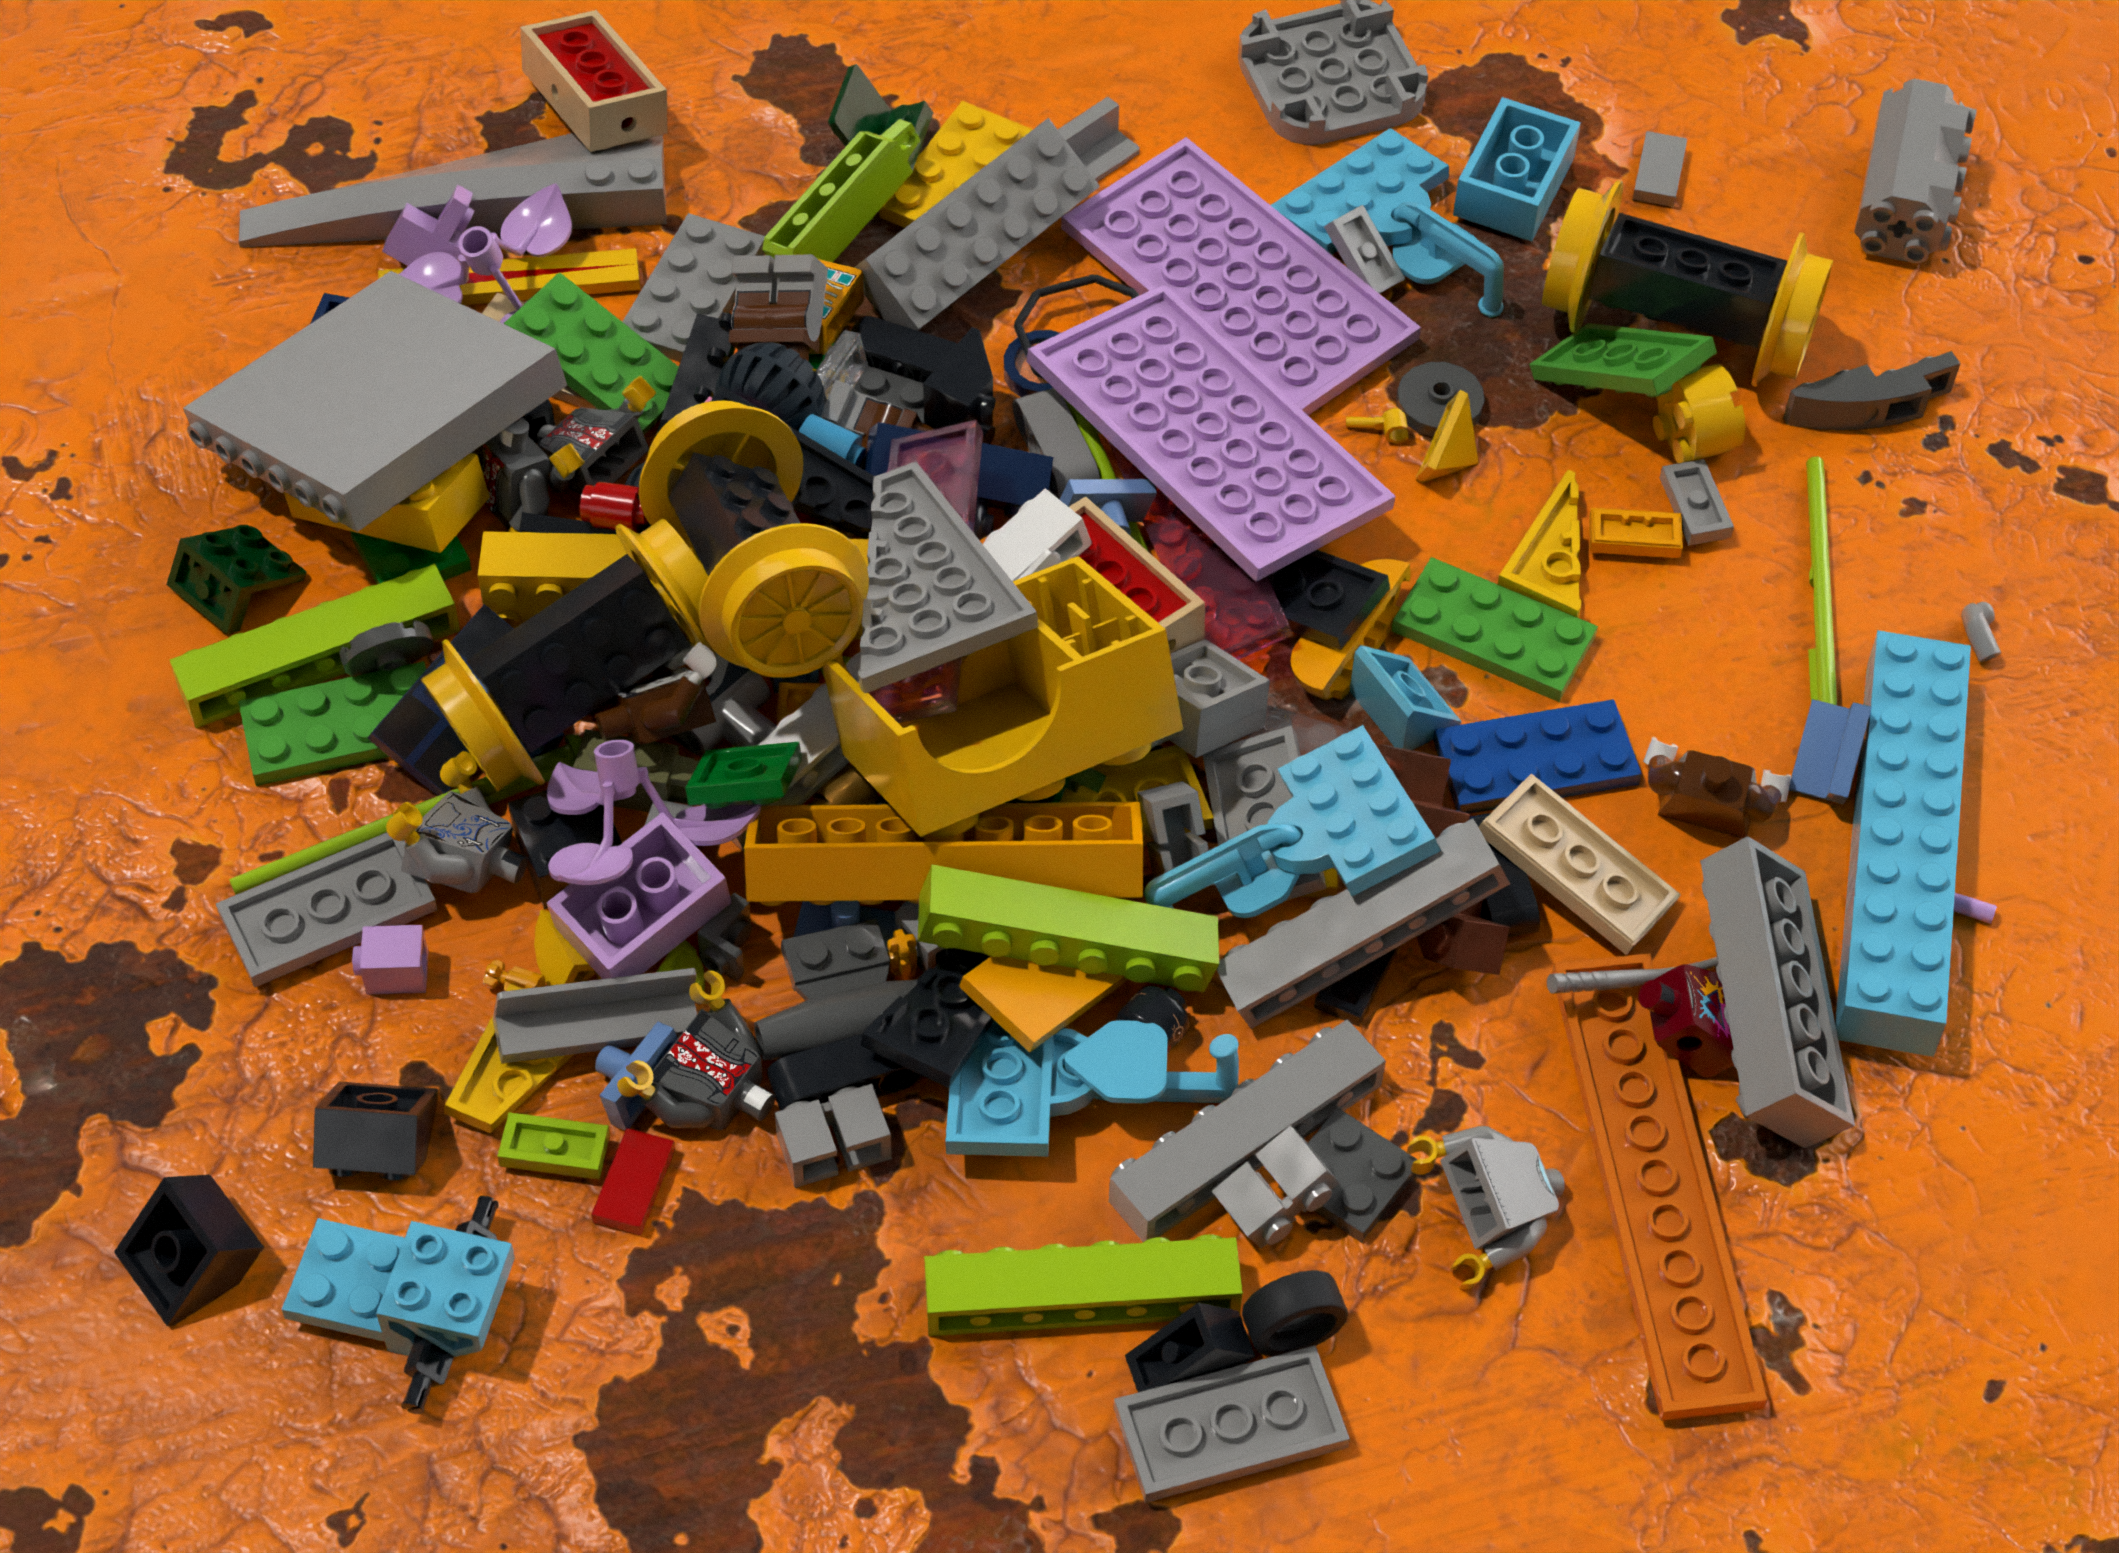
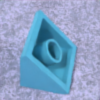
M1360 645L1355 651L1350 692L1394 747L1414 750L1432 741L1435 729L1456 726L1462 722L1409 657Z

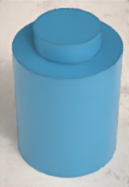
M810 414L802 424L799 432L856 466H861L866 454V448L861 446V435L814 414Z

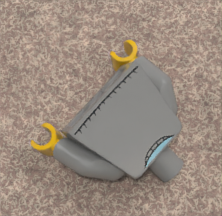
M1477 1126L1443 1135V1141L1435 1142L1427 1136H1417L1410 1142L1407 1149V1154L1422 1151L1429 1156V1158L1418 1159L1412 1163L1411 1171L1415 1174L1423 1175L1429 1173L1435 1165L1436 1158L1444 1157L1440 1162L1475 1250L1484 1248L1486 1252L1480 1256L1470 1253L1463 1254L1452 1264L1450 1271L1463 1264L1470 1266L1474 1271V1278L1465 1281L1459 1286L1460 1289L1464 1290L1473 1288L1482 1279L1485 1270L1494 1267L1496 1271L1529 1254L1547 1230L1546 1218L1558 1211L1559 1202L1557 1198L1563 1194L1565 1188L1561 1172L1554 1168L1545 1169L1538 1150L1532 1143L1513 1141L1508 1136L1488 1126Z

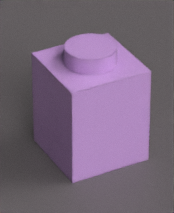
M423 925L363 926L361 946L353 947L352 964L354 975L362 976L366 994L426 993L428 947Z

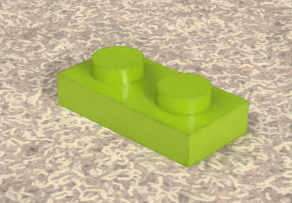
M509 1112L497 1156L499 1166L600 1180L610 1138L609 1126Z

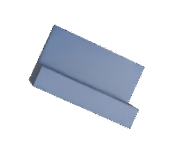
M1812 699L1792 772L1789 791L1844 805L1849 795L1872 707L1853 702L1849 709Z

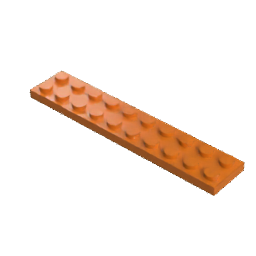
M1647 953L1554 963L1552 974L1654 969L1651 955ZM1643 985L1600 991L1583 990V992L1556 993L1660 1420L1665 1421L1764 1409L1767 1403V1396L1680 1065L1677 1058L1659 1047L1654 1040L1650 1011L1642 1007L1638 1000L1639 991Z

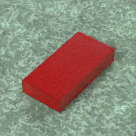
M626 1128L591 1213L593 1223L642 1235L675 1152L674 1140Z

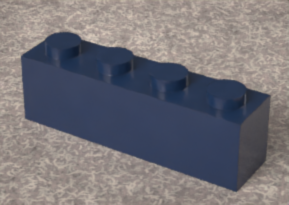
M878 422L869 429L863 470L873 476H877L916 461L945 498L956 497L983 502L987 508L1004 510L1005 517L1012 518L1018 513L1025 502L1034 499L1045 488L1049 490L1054 457Z

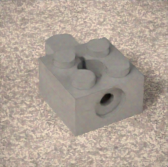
M1207 639L1170 653L1183 730L1152 742L1151 748L1170 740L1185 752L1197 758L1264 728L1270 684L1269 679Z

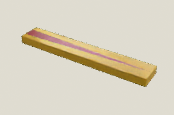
M636 248L503 259L499 269L519 300H529L559 272L587 294L640 290ZM470 266L468 282L459 285L463 295L462 305L490 303L497 292L506 295L493 275L477 274L472 271ZM405 268L378 270V279L390 271L399 274Z

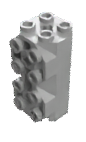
M1911 79L1903 84V89L1893 93V88L1883 92L1876 118L1854 231L1861 240V248L1867 254L1918 264L1926 261L1929 253L1937 250L1947 251L1952 227L1946 226L1947 221L1956 222L1961 204V197L1954 196V192H1961L1967 168L1957 166V163H1966L1972 138L1965 137L1964 134H1971L1977 109L1965 107L1961 101L1958 105L1953 99L1954 92L1948 85Z

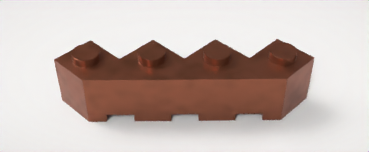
M1378 744V750L1435 839L1447 827L1457 823H1465L1469 820L1470 814L1442 806L1451 759ZM1483 900L1418 935L1417 939L1424 959L1454 969L1499 975L1510 927L1480 918Z

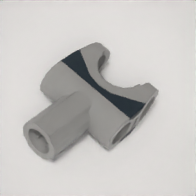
M716 652L717 667L706 677L710 680L706 689L717 722L672 736L692 753L701 757L706 750L713 749L723 739L735 747L758 745L777 728L776 724L757 711L771 698L770 689L764 679L749 668L741 667L725 660Z

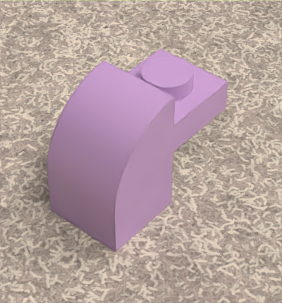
M457 185L438 220L406 203L386 239L382 252L407 266L419 257L432 252H446L458 259V256L462 254L458 247L459 238L475 211L469 208L473 193Z

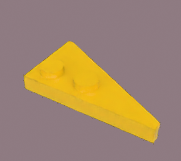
M1568 469L1499 574L1498 585L1579 618L1581 610V599H1579L1581 571L1578 559L1580 530L1577 518L1579 490L1578 483L1575 480L1576 473Z

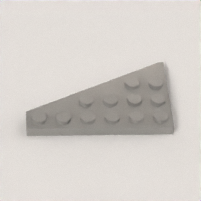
M916 461L874 477V500L871 504L872 526L871 532H869L867 553L869 588L867 599H864L863 635L860 640L861 664L858 671L860 689L864 694L915 674L926 672L941 664L970 655L975 651L1006 639L1014 638L1019 634L1039 627L1036 610Z

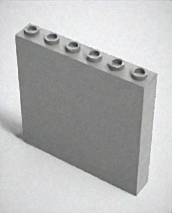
M390 271L183 407V410L190 424L187 427V432L191 440L200 449L206 448L219 455L224 462L228 464L233 463L241 467L251 477H259L270 483L278 492H286L297 498L304 506L308 508L313 507L326 514L331 521L335 523L340 522L358 532L567 386L555 348Z

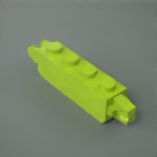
M899 119L882 135L868 131H859L764 237L762 250L765 255H770L775 259V255L812 254L817 259L833 263L913 173L908 158L920 142L919 135L915 132L913 124Z

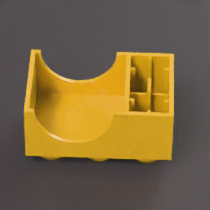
M1079 556L1012 581L1036 610L1038 628L980 649L970 655L962 656L947 673L929 685L904 693H884L874 690L864 694L860 689V683L847 670L842 654L834 660L826 662V665L822 667L842 754L920 837L927 834L947 837L963 833L976 824L979 818L978 813L1015 798L1024 801H1035L1053 796L1064 787L1066 777L1100 763L1126 765L1136 762L1149 753L1152 742L1183 730L1166 629Z

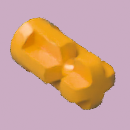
M898 929L893 932L894 938L887 941V952L890 959L888 973L897 981L910 980L917 972L916 937L914 934H904L903 929Z
M493 960L491 964H488L483 979V984L493 990L500 983L504 984V991L507 990L509 984L522 989L544 987L546 981L544 975L514 966L509 972H505V963L499 960Z

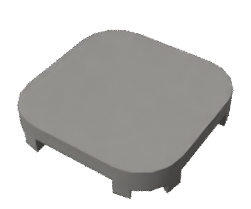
M1340 0V4L1272 20L1266 9L1252 15V22L1242 31L1239 37L1238 61L1240 69L1269 125L1279 136L1290 142L1304 145L1324 144L1399 126L1413 120L1422 111L1428 81L1426 66H1417L1393 23L1394 9L1386 0L1380 5L1370 0Z

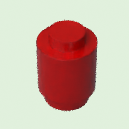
M597 482L595 486L586 485L584 487L580 500V517L583 522H590L594 528L615 530L618 524H622L636 533L640 531L642 525L648 524L638 499L639 487L607 482Z

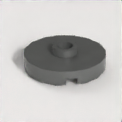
M1428 362L1413 367L1402 377L1396 395L1397 406L1405 413L1407 425L1416 432L1431 437L1436 432L1448 402L1459 390L1468 393L1473 427L1480 419L1485 400L1483 387L1477 378L1463 367L1447 362Z
M414 621V628H404L403 622H391L356 635L349 642L351 649L348 650V648L342 647L339 652L345 673L357 676L376 671H389L418 661L426 656L434 647V640L429 626L420 621Z

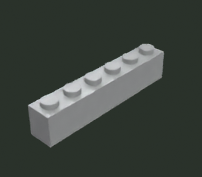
M1472 818L1465 823H1457L1447 827L1436 838L1440 852L1354 896H1351L1348 889L1335 896L1321 898L1307 912L1291 921L1285 920L1275 924L1268 930L1266 935L1248 945H1239L1229 950L1224 958L1219 960V966L1216 970L1237 1011L1248 1026L1252 1029L1508 886L1510 882L1474 819Z
M1348 1019L1333 1029L1331 1027L1323 1028L1313 1036L1306 1047L1294 1055L1286 1053L1277 1059L1269 1072L1257 1080H1245L1235 1088L1230 1098L1216 1107L1214 1105L1206 1106L1195 1115L1191 1124L1177 1133L1170 1131L1164 1134L1154 1143L1149 1152L1137 1160L1129 1158L1122 1162L1110 1177L1108 1202L1143 1242L1161 1236L1217 1198L1212 1190L1244 1163L1248 1162L1255 1171L1263 1167L1264 1165L1255 1154L1291 1125L1305 1138L1320 1128L1337 1107L1345 1111L1382 1085L1386 1060Z

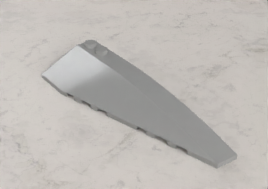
M571 133L240 210L239 245L241 248L386 240L406 203L438 220L457 185L473 193L469 208L475 211L464 231L471 227L481 226L488 229L490 233H501L502 224L511 211L534 193L554 183L561 190L571 217L572 229L667 224L663 135L651 137L643 142L634 141L613 146L610 149L590 152L576 134Z

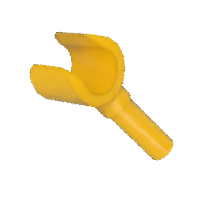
M1399 408L1385 411L1382 417L1347 416L1346 427L1384 430L1386 440L1391 443L1404 442L1409 436L1406 415Z

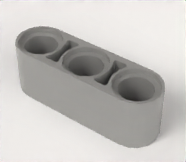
M1051 388L1013 400L1012 407L1015 422L1029 452L1054 457L1049 492L1060 500L1070 479H1100L1095 459L1060 393Z

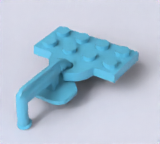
M1391 128L1271 204L1274 209L1331 255L1338 250L1324 226L1363 205L1387 246L1393 245V258L1403 275L1417 283L1432 284L1467 264L1484 275V296L1478 303L1480 312L1488 317H1496L1503 311V261L1493 249L1477 240L1475 236L1431 210V202L1427 192L1449 178V165Z
M1362 725L1278 768L1282 781L1292 798L1278 807L1266 825L1256 826L1154 878L1145 887L1144 895L1147 904L1174 909L1172 904L1214 883L1231 914L1239 918H1251L1283 903L1289 897L1300 874H1316L1334 867L1351 896H1354L1440 852V848L1429 827Z
M1115 1020L1107 1023L1089 1037L1073 1029L1063 1028L1029 1053L1003 1027L994 1021L950 1086L945 1140L946 1154L1048 1157L1050 1117L1068 1115L1086 1107L1094 1098L1112 1103H1222L1231 1097L1232 1092L1238 1086V1040L1233 1035L1222 1034L1214 1038L1210 1043V1054L1216 1058V1073L1167 1071V1035L1155 1023Z

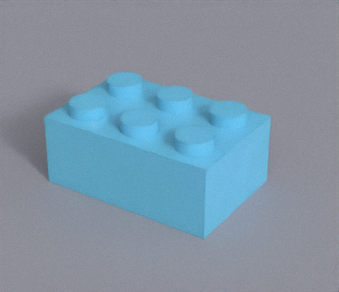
M1502 97L1458 179L1453 216L1533 241L1574 160L1581 122Z

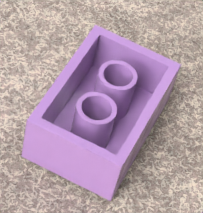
M663 812L619 845L629 847L633 853L632 866L624 875L613 881L597 885L569 884L546 902L555 928L602 979L643 974L731 904L726 878Z

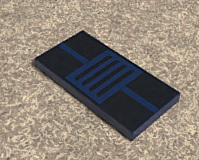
M484 604L450 643L478 680L467 660L514 628ZM443 651L367 737L437 796L448 792L451 788L441 780L440 770L442 766L462 751L469 753L421 681L423 677L445 663Z

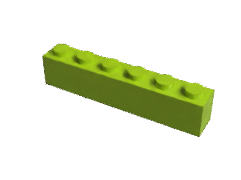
M432 564L421 569L411 570L402 576L383 583L367 586L358 592L336 600L323 602L316 607L289 617L279 618L272 623L253 630L234 634L228 639L206 647L190 650L169 661L180 694L195 727L198 728L239 713L238 701L315 685L345 674L339 654L341 648L351 649L349 642L354 639L353 637L371 628L391 622H403L404 628H414L413 622L420 621L429 626L435 641L460 632L455 603L436 565Z
M931 865L919 893L917 941L935 944L942 948H957L985 953L992 957L1004 956L1028 960L1044 966L1053 964L1078 968L1088 974L1103 972L1121 975L1134 982H1149L1171 986L1183 991L1194 990L1204 992L1219 966L1217 916L938 865Z
M1207 1234L1199 1236L1194 1240L1170 1241L1167 1238L1157 1237L1145 1240L1143 1243L1132 1244L1100 1241L1091 1246L1083 1247L1048 1244L1034 1250L1016 1251L1010 1247H997L984 1253L964 1254L957 1250H946L935 1256H924L928 1336L1173 1321L1198 1302L1238 1310L1239 1314L1241 1310L1243 1292L1236 1237L1222 1238L1218 1235Z

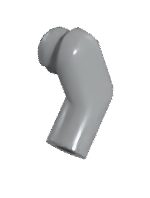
M1984 601L1977 604H1968L1962 610V622L1979 662H1985L2001 654V650L1989 626L1995 619V612L1992 606Z

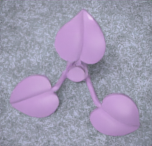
M554 183L541 189L511 211L502 224L501 239L498 238L496 233H490L484 227H471L464 231L459 238L458 247L462 254L458 256V260L446 252H432L410 263L399 275L460 304L463 295L459 285L468 282L469 266L477 274L493 275L516 309L501 319L500 323L504 324L523 304L499 270L503 261V254L500 248L516 256H522L527 250L534 257H545L553 254L565 245L571 235L572 222L559 186Z
M627 740L607 741L598 745L594 750L597 772L573 768L558 762L551 775L547 789L550 808L560 814L578 815L596 809L599 804L604 805V837L600 845L579 843L562 848L550 859L548 864L549 873L556 881L577 885L603 884L624 875L632 866L633 853L629 847L612 846L613 801L633 796L639 783L644 787L658 812H663L697 846L719 845L737 838L747 830L748 824L754 822L761 812V805H728L717 809H710L705 807V805L695 806L680 811L675 818L671 815L651 783L647 767L637 768L633 743Z

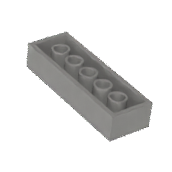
M1047 118L854 268L863 271L864 295L883 320L918 330L1100 186L1052 121Z
M1747 836L1700 861L1704 879L1702 891L1708 901L1711 918L1709 931L1715 942L1718 958L1716 971L1723 986L1726 1003L1724 1016L1730 1027L1734 1048L1731 1056L1733 1064L1738 1071L1741 1088L1739 1102L1747 1118L1801 1147L1807 1148L1854 1127L1853 1112L1806 873Z

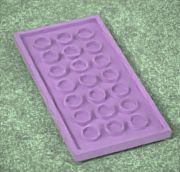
M1187 137L1061 217V229L1126 284L1137 291L1138 294L1142 295L1163 284L1168 286L1307 415L1316 411L1420 338L1421 327Z
M1165 284L1028 349L1026 362L1255 582L1393 509L1396 496Z

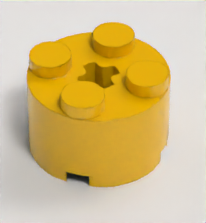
M1720 364L1703 366L1698 371L1685 375L1672 385V389L1669 392L1656 397L1659 414L1653 417L1654 431L1660 441L1667 440L1677 463L1700 460L1725 453L1741 446L1744 441L1745 415L1743 406L1734 407L1730 393L1738 390L1729 372Z

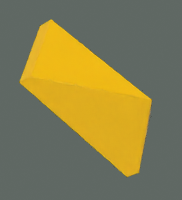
M1459 390L1448 402L1415 478L1422 483L1479 464L1468 393Z

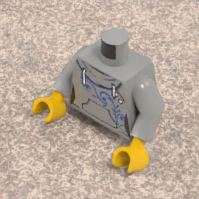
M462 751L455 758L449 759L440 770L441 780L450 787H457L460 792L459 794L450 791L423 818L420 811L413 804L405 802L393 812V817L387 822L386 830L388 835L394 840L406 841L401 867L402 872L426 879L431 883L443 884L469 893H477L494 875L517 884L525 873L528 857L509 850L513 833L511 823L496 815L489 808L479 786H473L468 779L477 770L476 761L470 753Z

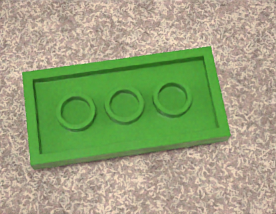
M560 272L504 322L505 325L555 348L567 385L597 409L610 410L619 408L624 399H626L622 395L623 390L634 379L642 376L656 391L655 396L646 403L644 411L638 419L643 435L662 418L679 366Z
M1588 323L1580 328L1577 333H1573L1534 360L1529 366L1534 380L1554 382L1555 385L1572 384L1584 386L1586 389L1604 388L1615 390L1617 393L1635 392L1646 394L1648 397H1657L1669 392L1672 389V385L1685 375L1698 371L1702 367V363L1716 354L1717 350L1711 336Z
M1431 557L1395 616L1391 631L1560 702L1593 643L1598 626Z
M417 662L389 671H376L238 701L256 786L389 757L367 737L426 671L425 662Z

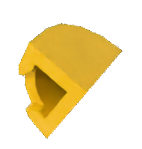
M540 910L535 926L534 946L537 964L541 974L545 976L547 986L584 982L594 974H596L599 980L602 979L555 928L550 912Z

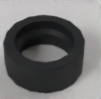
M1319 1270L1293 1273L1264 1285L1249 1297L1242 1309V1317L1255 1349L1261 1355L1272 1357L1323 1343L1342 1328L1348 1316V1310L1335 1279L1328 1272Z

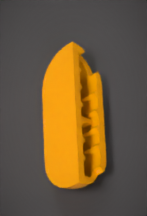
M1378 559L1360 564L1366 568L1388 575L1390 589L1341 650L1305 636L1299 638L1292 650L1290 662L1294 676L1308 693L1322 700H1329L1331 698L1341 700L1349 693L1355 651L1360 645L1379 649L1391 632L1393 620L1401 608L1396 606L1401 583L1403 581H1410V563L1395 559Z

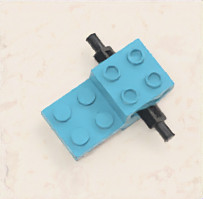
M479 1196L471 1220L458 1224L456 1230L411 1221L405 1238L318 1218L281 1309L284 1318L384 1341L387 1351L407 1355L408 1359L404 1372L412 1377L401 1407L404 1410L408 1409L407 1412L422 1414L431 1387L445 1383L453 1358L482 1351L515 1260L512 1243L497 1240V1236L489 1231L495 1212L499 1207L498 1201H493L494 1198L489 1196Z

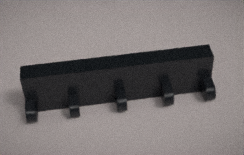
M724 312L721 313L720 318L702 314L696 315L656 435L669 420L680 412L704 403L709 396L714 397L719 374L725 362L735 351V347L729 343V332L732 330V314Z

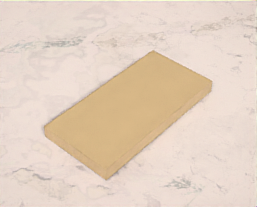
M1532 773L1478 827L1488 843L1626 955L1629 954L1681 896L1679 892Z

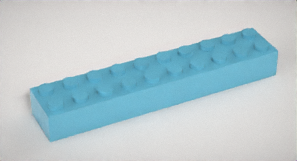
M1879 630L1876 633L1867 663L1863 705L1872 708L1858 759L1835 1020L1837 1036L1840 1041L1934 1057L1946 1025L1970 645Z

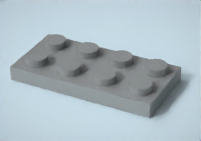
M688 213L622 322L667 358L681 362L696 315L702 314L720 318L721 313H729L735 304L736 276L732 274L733 256H763L762 247L765 236Z
M1292 725L1219 747L1203 755L1218 846L1256 826L1266 825L1278 807L1292 798L1278 772V768L1301 756L1297 734ZM1324 872L1300 874L1294 888L1285 901L1327 889Z
M384 833L216 903L219 916L254 988L361 943L363 926L404 925L437 911L436 900L425 879L401 871L404 847L406 845L405 841L394 840L388 833Z
M1315 1345L1114 1399L1113 1408L1145 1503L1348 1448L1350 1441Z

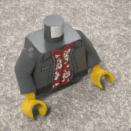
M642 376L634 379L623 390L622 395L626 399H624L619 408L600 410L581 407L575 409L557 426L544 425L541 427L537 434V445L548 457L549 486L554 492L562 493L570 488L582 495L586 485L595 486L597 482L614 483L649 450L638 419L642 415L646 403L655 396L656 391Z
M522 417L471 452L478 456L490 496L484 504L508 529V532H522L519 530L522 512L548 516L550 503L548 493L549 460L547 455L528 436L529 424Z
M708 971L703 975L705 980L711 985V995L706 994L697 982L690 986L689 995L696 1003L708 1004L711 1008L709 1013L703 1009L699 1011L653 1071L643 1061H633L627 1065L626 1070L636 1077L638 1084H635L628 1077L621 1078L617 1083L618 1091L622 1095L634 1097L639 1094L642 1097L641 1103L671 1128H705L708 1126L716 1130H724L740 1110L758 1121H762L768 1116L775 1102V1095L759 1086L763 1079L761 1050L747 1022L730 999L723 1000L721 997L725 989L722 976L715 971Z

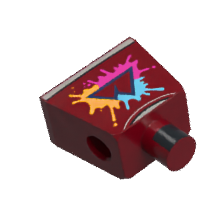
M1683 964L1643 984L1639 991L1638 1000L1642 1007L1650 1011L1654 1040L1659 1047L1707 1079L1734 1066L1731 1056L1734 1049L1731 1031L1724 1016L1726 1003L1723 986L1716 972Z

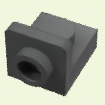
M734 892L730 896L731 904L709 920L697 934L699 958L706 968L720 975L725 974L737 982L744 975L743 953L739 948L748 939L752 925L750 902H747L746 899Z

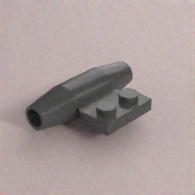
M877 919L782 940L781 952L793 990L805 1001L754 1022L755 1037L761 1050V1058L763 1061L778 1060L787 1055L863 1034L865 1029L899 996L904 997L917 985V980L887 981L890 959Z

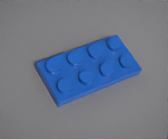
M1614 699L1435 729L1433 736L1438 756L1451 759L1447 784L1457 811L1468 814L1496 809L1531 773L1561 798L1639 785L1642 775Z

